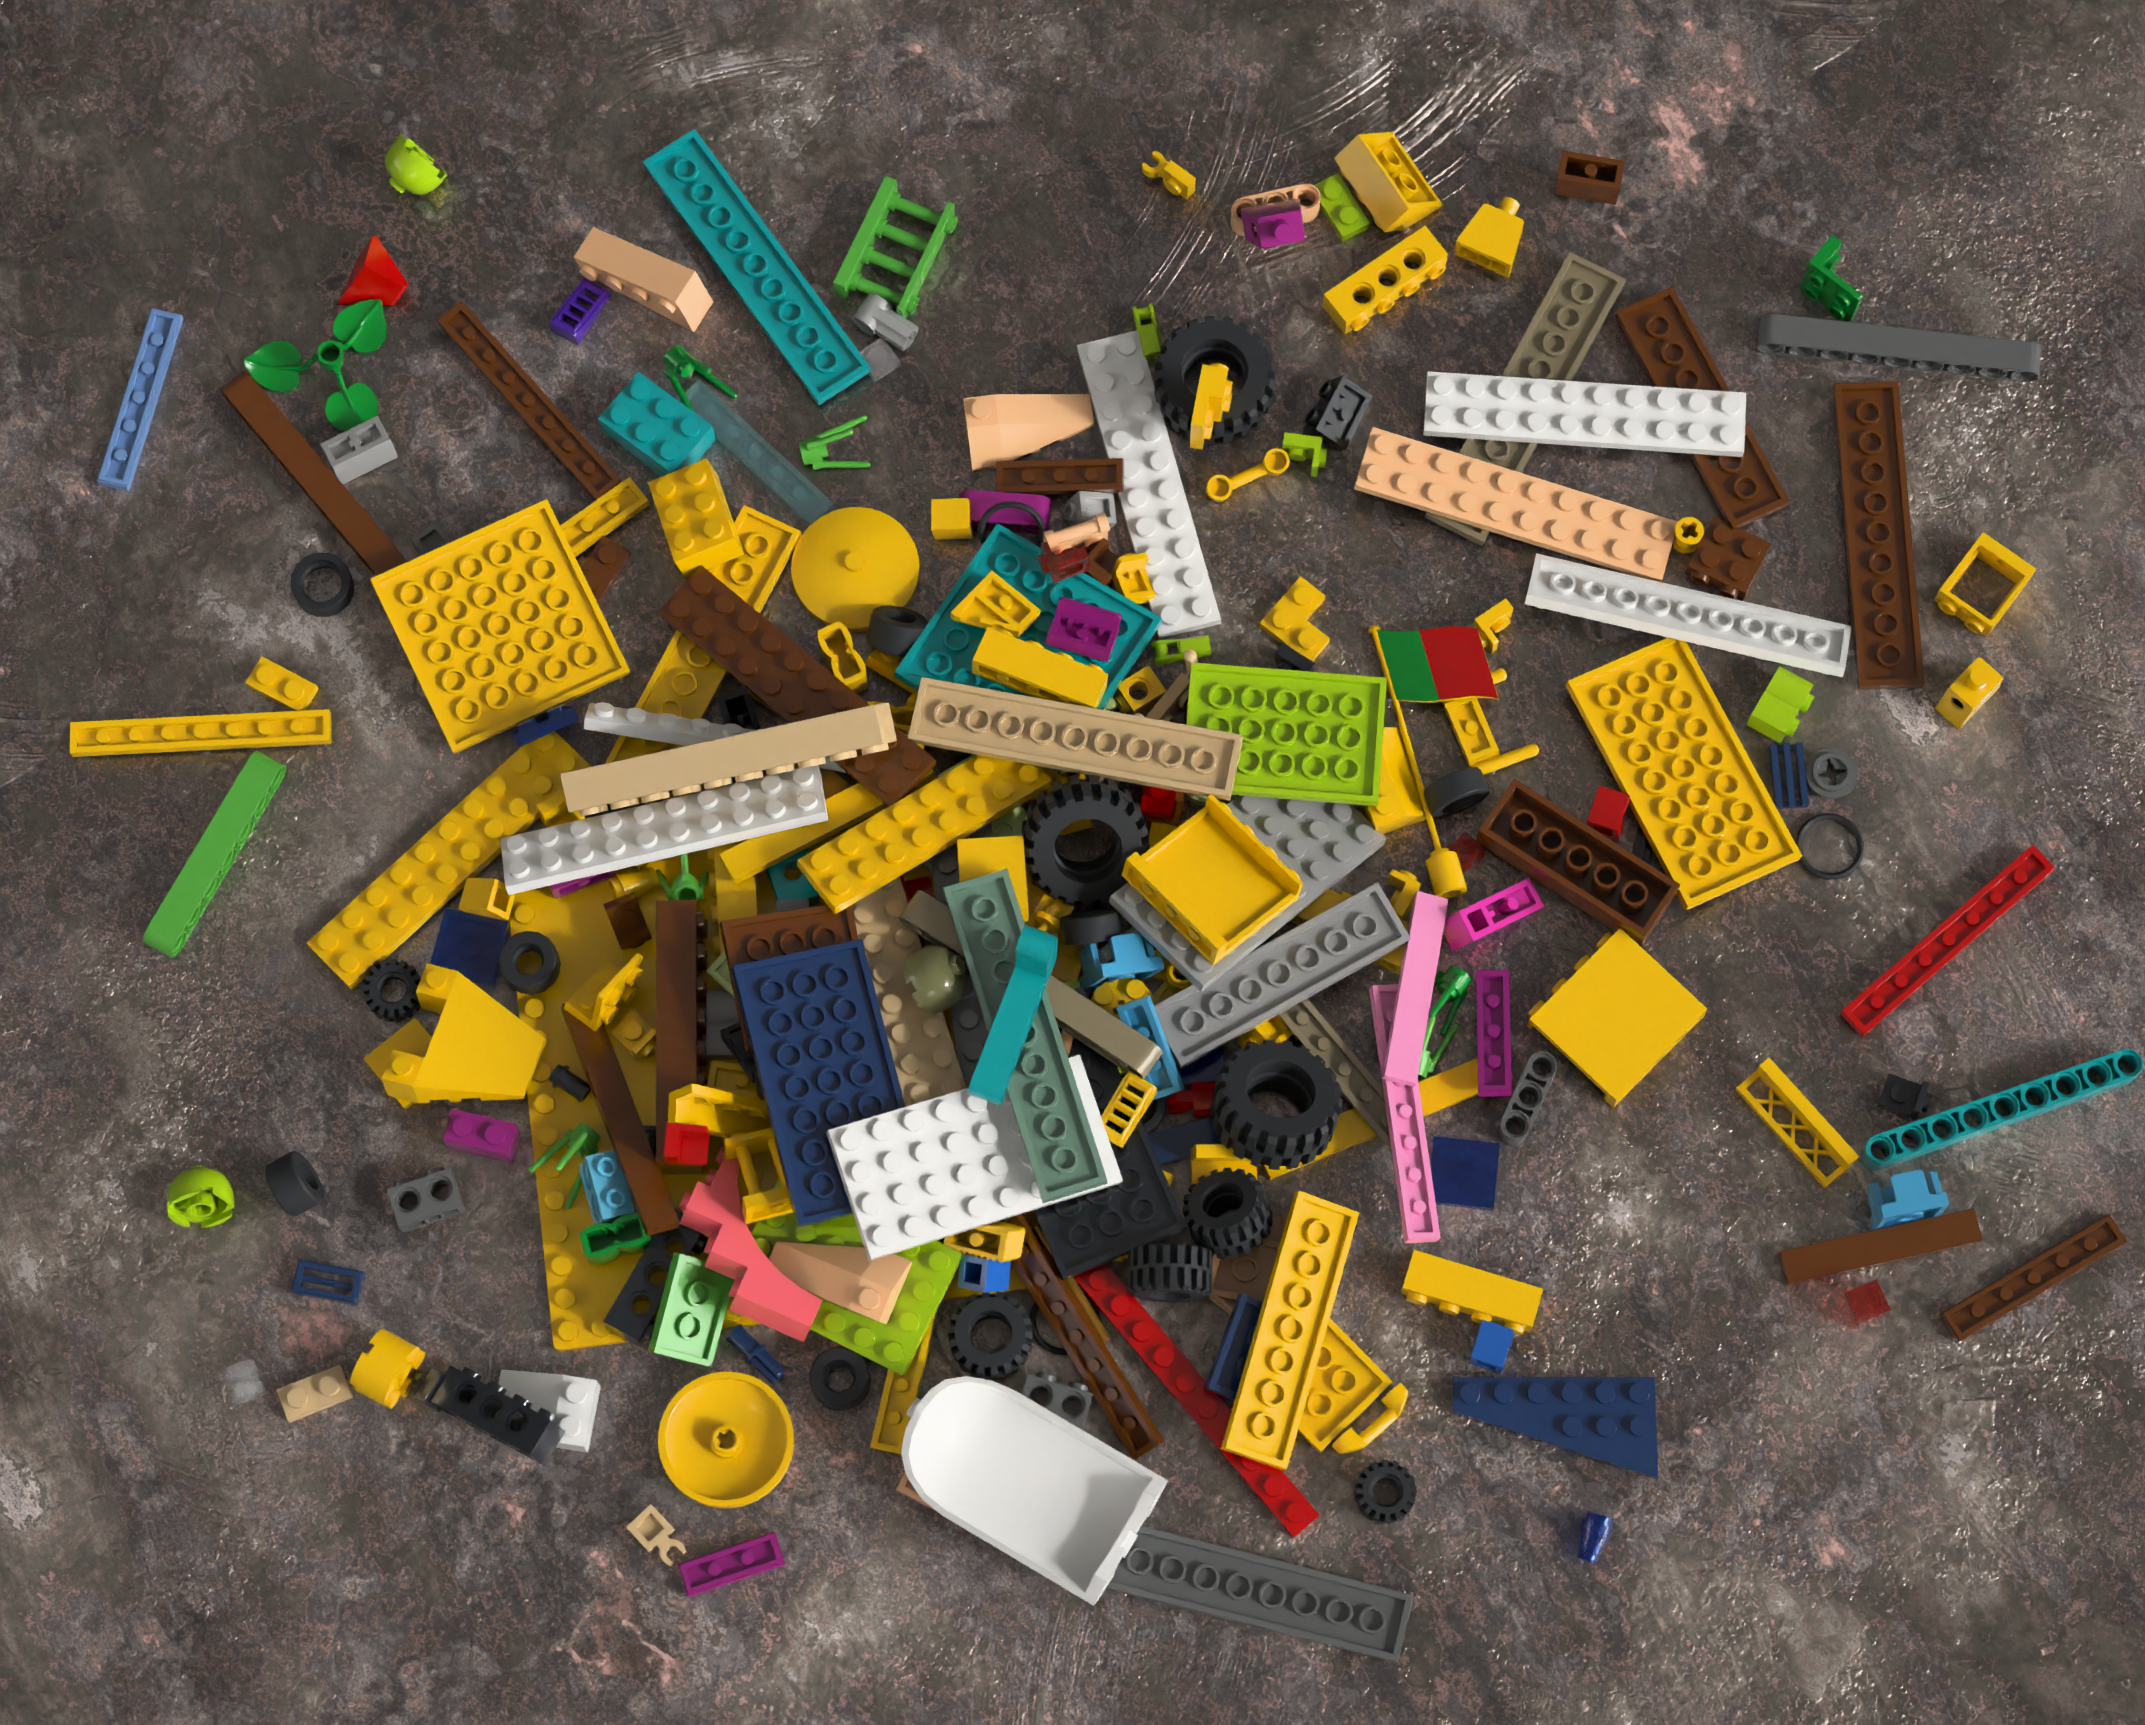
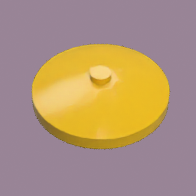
M848 507L823 515L804 531L793 553L791 573L794 589L800 603L817 621L826 626L840 621L849 632L868 631L871 614L875 608L880 606L908 607L918 587L920 564L913 539L898 521L881 511L871 508Z
M738 1372L711 1373L699 1377L684 1386L668 1404L659 1426V1455L672 1483L693 1501L714 1508L742 1507L766 1496L784 1477L794 1451L793 1424L781 1398L761 1380Z

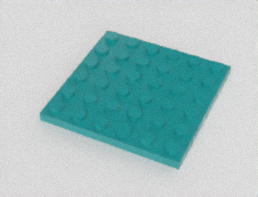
M997 523L921 635L894 672V677L919 691L921 677L1032 697L973 674L972 660L986 629L953 621L950 618V612L993 571L1041 610L1040 616L1020 637L1015 638L1025 642L1027 640L1035 641L1046 650L1054 653H1066L1074 661L1085 665H1097L1105 673H1108L1107 688L1097 708L1104 710L1118 689L1119 684L1124 680L1161 625L1162 618ZM1060 597L1069 598L1122 615L1117 640L1108 662L1092 659L1085 655L1045 644ZM1052 769L1058 774H1061V772L1063 771L1058 769Z

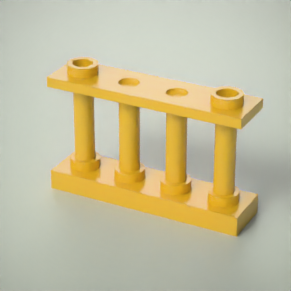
M772 1128L751 1133L739 1132L724 1139V1159L727 1161L738 1158L749 1191V1195L743 1197L742 1214L745 1223L749 1224L792 1213L793 1210ZM770 1150L782 1186L765 1191L761 1188L751 1154Z

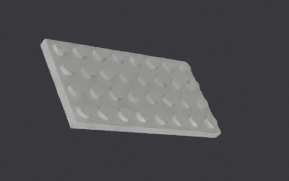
M1237 796L1227 804L1232 814L1242 824L1248 825L1255 837L1265 846L1272 848L1277 858L1287 868L1293 869L1299 875L1303 885L1299 897L1294 903L1215 965H1212L1129 882L1110 896L1109 903L1202 992L1381 848L1387 838L1379 830L1375 831L1372 823L1351 804Z

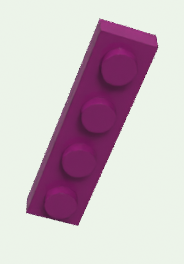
M1476 970L1478 1097L1512 1096L1509 970Z

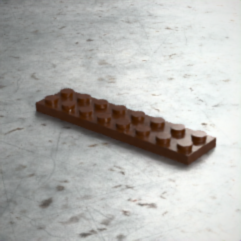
M1673 286L1616 311L1615 317L1652 386L1730 392ZM1746 420L1743 457L1689 453L1722 516L1729 523L1731 529L1745 526L1789 505L1790 501Z

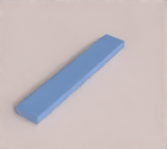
M154 308L150 310L97 478L99 485L130 491L182 326L183 317L180 314Z

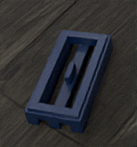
M1796 742V744L1792 745L1790 743H1783L1782 745H1777V743L1770 744L1769 756L1776 808L1808 807L1809 800L1803 742ZM1795 752L1800 800H1795L1791 753ZM1778 753H1783L1788 801H1782Z
M299 1259L291 1292L293 1294L358 1306V1297L362 1290L361 1285L365 1278V1273L363 1271ZM304 1269L355 1278L354 1284L305 1275L303 1272ZM301 1282L352 1291L351 1296L302 1287L300 1284Z

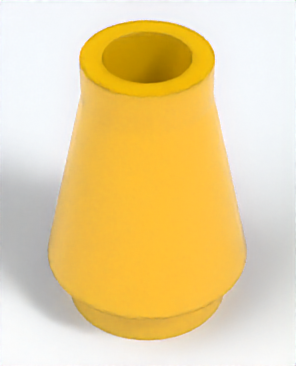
M653 867L647 870L615 874V878L608 881L614 899L634 892L637 899L649 890L660 886L658 875Z

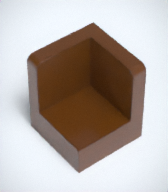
M1103 538L1079 564V570L1110 588L1114 584L1111 573L1119 557L1109 550V542Z

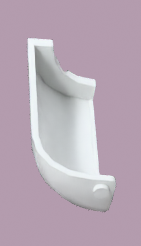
M969 1376L945 1379L931 1388L922 1400L916 1398L906 1414L911 1419L904 1433L901 1455L906 1476L920 1498L942 1516L1093 1606L1114 1577V1572L1122 1557L1125 1559L1138 1537L1136 1535L1145 1519L1150 1516L1168 1482L1165 1478L1024 1395L992 1380Z

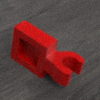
M1216 1081L1191 1082L1190 1090H1181L1170 1094L1167 1102L1169 1114H1181L1188 1109H1192L1193 1117L1210 1116L1211 1099Z

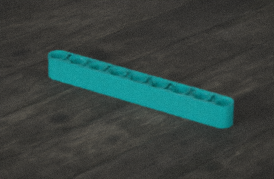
M2123 1049L1874 1135L1867 1141L1861 1150V1161L1868 1169L1882 1170L2119 1088L2132 1082L2142 1071V1057L2135 1050ZM2118 1061L2129 1063L2132 1073H2123L2118 1067ZM2093 1071L2099 1074L2101 1084L2090 1082L2087 1078V1072ZM2056 1082L2066 1083L2070 1088V1095L2061 1094L2056 1088ZM2031 1092L2036 1094L2040 1104L2037 1106L2029 1104L2025 1098V1093ZM1994 1104H2004L2009 1110V1116L1997 1114ZM1963 1115H1974L1978 1120V1126H1968L1964 1122ZM1939 1124L1945 1127L1948 1134L1947 1137L1940 1138L1936 1136L1932 1126ZM1903 1135L1912 1136L1916 1141V1148L1910 1149L1905 1147L1901 1137ZM1880 1146L1883 1148L1886 1154L1885 1159L1873 1157L1870 1147Z

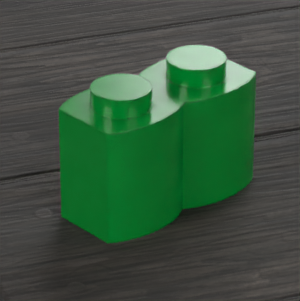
M638 1213L621 1216L612 1224L598 1223L591 1225L579 1233L585 1257L589 1264L593 1265L610 1263L621 1254H640L645 1251L652 1239L651 1235L646 1236Z

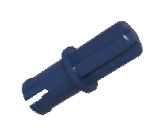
M742 1324L734 1328L726 1340L746 1358L745 1363L747 1365L752 1364L770 1383L778 1382L785 1374V1369L765 1350L767 1346L764 1343L760 1345L743 1328Z

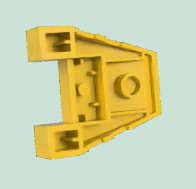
M427 963L416 994L421 1009L441 1014L425 1057L392 1050L381 1078L387 1095L418 1104L430 1103V1100L449 1099V1102H461V1099L480 1098L481 1101L524 1099L544 1047L545 1038L460 972Z

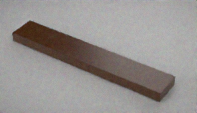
M1972 1208L1780 1251L1778 1254L1788 1286L1981 1243L1983 1238L1975 1210Z
M2108 1213L1939 1314V1317L1958 1344L2127 1243V1240Z

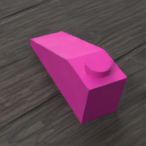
M1527 878L1447 917L1444 923L1443 935L1450 949L1454 952L1544 906L1530 878Z

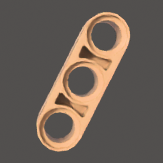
M1300 184L1239 198L1233 203L1231 208V227L1234 232L1244 236L1243 222L1238 217L1241 214L1242 208L1300 198V201L1307 199L1313 202L1310 206L1301 205L1303 223L1310 222L1318 216L1321 200L1320 192L1312 184Z

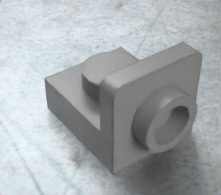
M1078 491L1066 501L1064 517L1067 520L1068 527L1095 519V515L1102 512L1106 514L1110 528L1117 523L1113 493Z

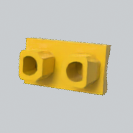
M1045 891L1025 925L1058 936L1061 931L1059 919L1062 916L1071 914L1074 906L1063 903V900L1059 898L1053 899Z

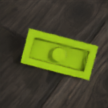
M1339 173L1314 185L1320 192V208L1342 242L1370 227L1369 220Z

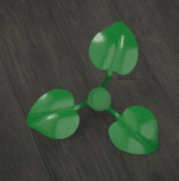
M370 299L355 303L338 314L333 323V335L341 342L333 340L324 341L318 347L317 354H313L312 358L303 365H299L301 355L294 345L287 341L277 340L261 346L253 354L244 358V365L248 373L265 389L284 393L298 386V372L305 371L315 362H318L323 370L335 373L341 389L340 392H335L328 397L325 406L326 417L334 428L345 432L378 416V403L374 392L367 385L360 382L352 384L347 389L340 368L344 362L343 350L349 349L350 346L358 353L367 354L376 351L383 345L387 335V326L380 299Z

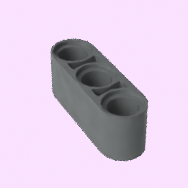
M1544 1051L1536 1052L1529 1058L1498 1128L1499 1138L1506 1145L1518 1146L1527 1138L1557 1070V1061L1550 1053ZM1536 1063L1545 1064L1550 1073L1546 1076H1539L1533 1071L1532 1066ZM1523 1092L1531 1093L1536 1098V1103L1529 1106L1524 1105L1520 1101L1519 1095ZM1508 1122H1517L1521 1125L1523 1132L1519 1135L1510 1134L1505 1125Z

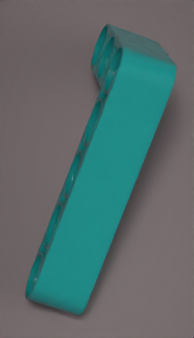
M1028 925L1024 926L1015 950V968L974 1071L967 1094L997 1105L1001 1104L1057 958L1058 936Z

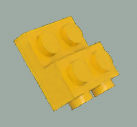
M1212 363L1210 366L1202 364L1191 421L1190 448L1202 450L1204 439H1211L1214 421L1221 422L1223 411L1229 412L1233 381L1227 380L1229 368L1226 365Z

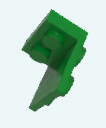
M1832 235L1809 261L1800 287L1808 298L1813 301L1818 300L1826 306L1828 312L1834 318L1851 322L1863 296L1834 274L1836 271L1835 265L1841 258L1838 253L1843 242Z

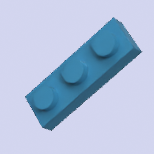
M1150 995L1117 1006L1116 1009L1123 1023L1154 1042L1163 1051L1144 1079L1157 1088V1094L1153 1100L1183 1090L1184 1086Z

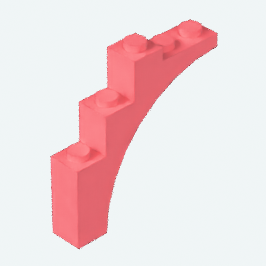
M722 1144L715 1160L716 1163L720 1164L718 1171L710 1170L705 1184L698 1181L693 1193L686 1190L678 1208L684 1211L679 1224L709 1236L703 1251L709 1254L704 1267L735 1280L728 1294L734 1297L729 1310L804 1342L822 1299L800 1288L783 1275L759 1248L745 1223L740 1206L738 1158L725 1161L723 1156L724 1144Z

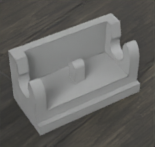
M378 416L320 444L342 484L398 458L394 446Z

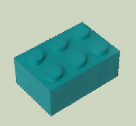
M637 372L598 418L604 435L660 476L698 462L716 440L711 424L640 372Z

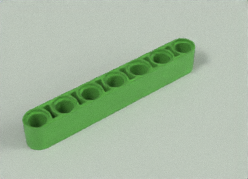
M255 751L250 756L148 925L143 936L144 944L171 958L176 957L281 784L286 773V765L259 751Z

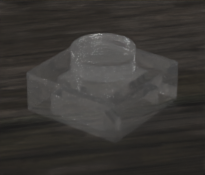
M883 337L860 351V354L871 368L868 374L874 382H877L901 366L900 360Z

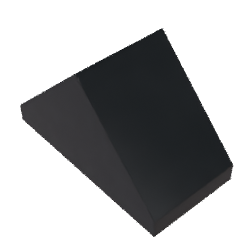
M747 685L716 694L725 725L737 724L746 729H760Z

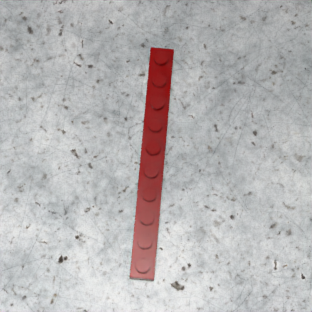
M1106 1263L1082 1273L1075 1279L1080 1288L1293 1539L1320 1516L1282 1470L1221 1449L1231 1410L1216 1393L1204 1388L1206 1384L1204 1378L1136 1298L1128 1294V1289Z

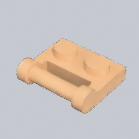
M1104 512L1096 514L1095 519L1055 532L1052 529L1043 532V549L1061 560L1072 556L1075 551L1084 548L1086 550H1093L1103 538L1108 541L1110 526Z

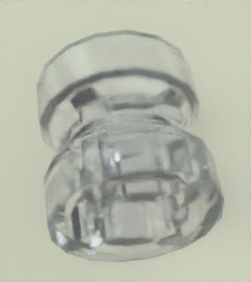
M252 1359L234 1364L223 1371L226 1383L232 1386L231 1396L237 1405L255 1400L266 1393L263 1381L258 1380L256 1376L258 1369L255 1361Z

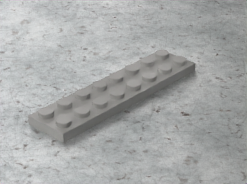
M1377 882L1249 953L1202 992L1194 985H1191L1155 1005L1154 1008L1170 1051L1180 1068H1183L1403 946L1411 937Z

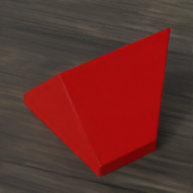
M377 236L371 237L358 256L337 305H353L370 299H380L382 305H395L409 284Z

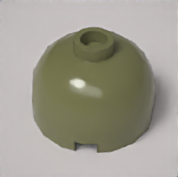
M928 945L914 951L904 959L903 973L906 984L912 981L916 992L912 993V995L925 1010L931 1013L945 1011L958 1002L966 991V964L962 957L956 955L950 949L944 946Z

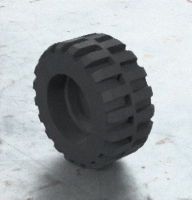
M1205 316V322L1198 323L1197 319H1193L1187 322L1185 330L1182 327L1176 328L1171 334V340L1165 339L1160 346V354L1156 356L1154 367V395L1156 403L1159 402L1163 419L1165 421L1171 420V428L1177 433H1181L1182 430L1186 431V438L1190 439L1196 396L1190 392L1184 383L1185 373L1196 363L1208 359H1219L1234 365L1244 377V386L1231 398L1229 412L1223 411L1221 422L1214 421L1211 439H1205V444H1214V439L1221 438L1223 443L1232 442L1233 435L1238 434L1242 438L1249 434L1251 425L1257 428L1263 421V414H1267L1271 407L1275 383V364L1272 363V353L1268 346L1263 347V338L1257 332L1251 335L1250 326L1243 322L1237 326L1233 324V318L1223 317V321H1215L1214 316Z
M1079 775L1069 776L1070 782L1062 784L1058 780L1051 784L1052 790L1047 793L1045 790H1042L1036 796L1037 805L1030 804L1026 811L1027 820L1023 821L1021 829L1026 865L1029 873L1033 874L1034 882L1039 888L1045 887L1046 894L1053 899H1057L1060 895L1062 896L1063 903L1073 906L1075 901H1081L1082 907L1092 906V901L1101 900V904L1109 902L1112 894L1128 883L1122 876L1126 858L1134 852L1141 856L1150 849L1147 827L1137 801L1132 800L1131 793L1124 787L1118 790L1115 781L1106 778L1104 783L1099 782L1097 775H1088L1087 780H1080ZM1096 819L1107 823L1115 830L1116 838L1113 845L1104 855L1095 860L1075 862L1062 857L1055 850L1054 844L1060 832L1075 821Z
M1263 1040L1261 1045H1258L1257 1042L1245 1045L1244 1051L1242 1049L1236 1050L1231 1054L1230 1059L1224 1062L1216 1081L1210 1106L1213 1129L1217 1135L1221 1134L1220 1141L1227 1149L1230 1147L1234 1149L1233 1154L1241 1160L1246 1158L1251 1161V1165L1260 1167V1164L1267 1165L1268 1169L1279 1170L1280 1166L1292 1169L1297 1168L1300 1162L1303 1165L1315 1160L1316 1155H1321L1326 1150L1328 1143L1332 1139L1341 1112L1342 1090L1340 1084L1335 1082L1337 1076L1330 1067H1325L1326 1062L1318 1054L1313 1056L1310 1054L1311 1050L1302 1045L1300 1048L1292 1046L1293 1042L1283 1040L1281 1044L1275 1043V1040ZM1259 1092L1280 1093L1292 1099L1301 1108L1303 1114L1290 1118L1271 1116L1258 1109L1252 1103L1249 1096Z

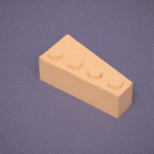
M595 227L591 229L574 255L575 261L581 268L580 273L591 281L598 280L612 290L624 294L692 332H695L713 303L696 271Z

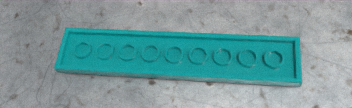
M695 129L643 161L646 171L818 406L871 372V368Z

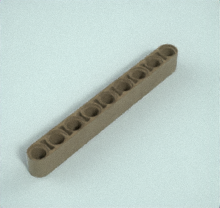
M918 890L898 917L899 920L910 930L933 945L944 946L950 949L956 955L962 957L966 964L949 908L927 893ZM1050 975L1046 991L1058 1027L1126 1072L1131 1071L1144 1080L1163 1053L1160 1047Z

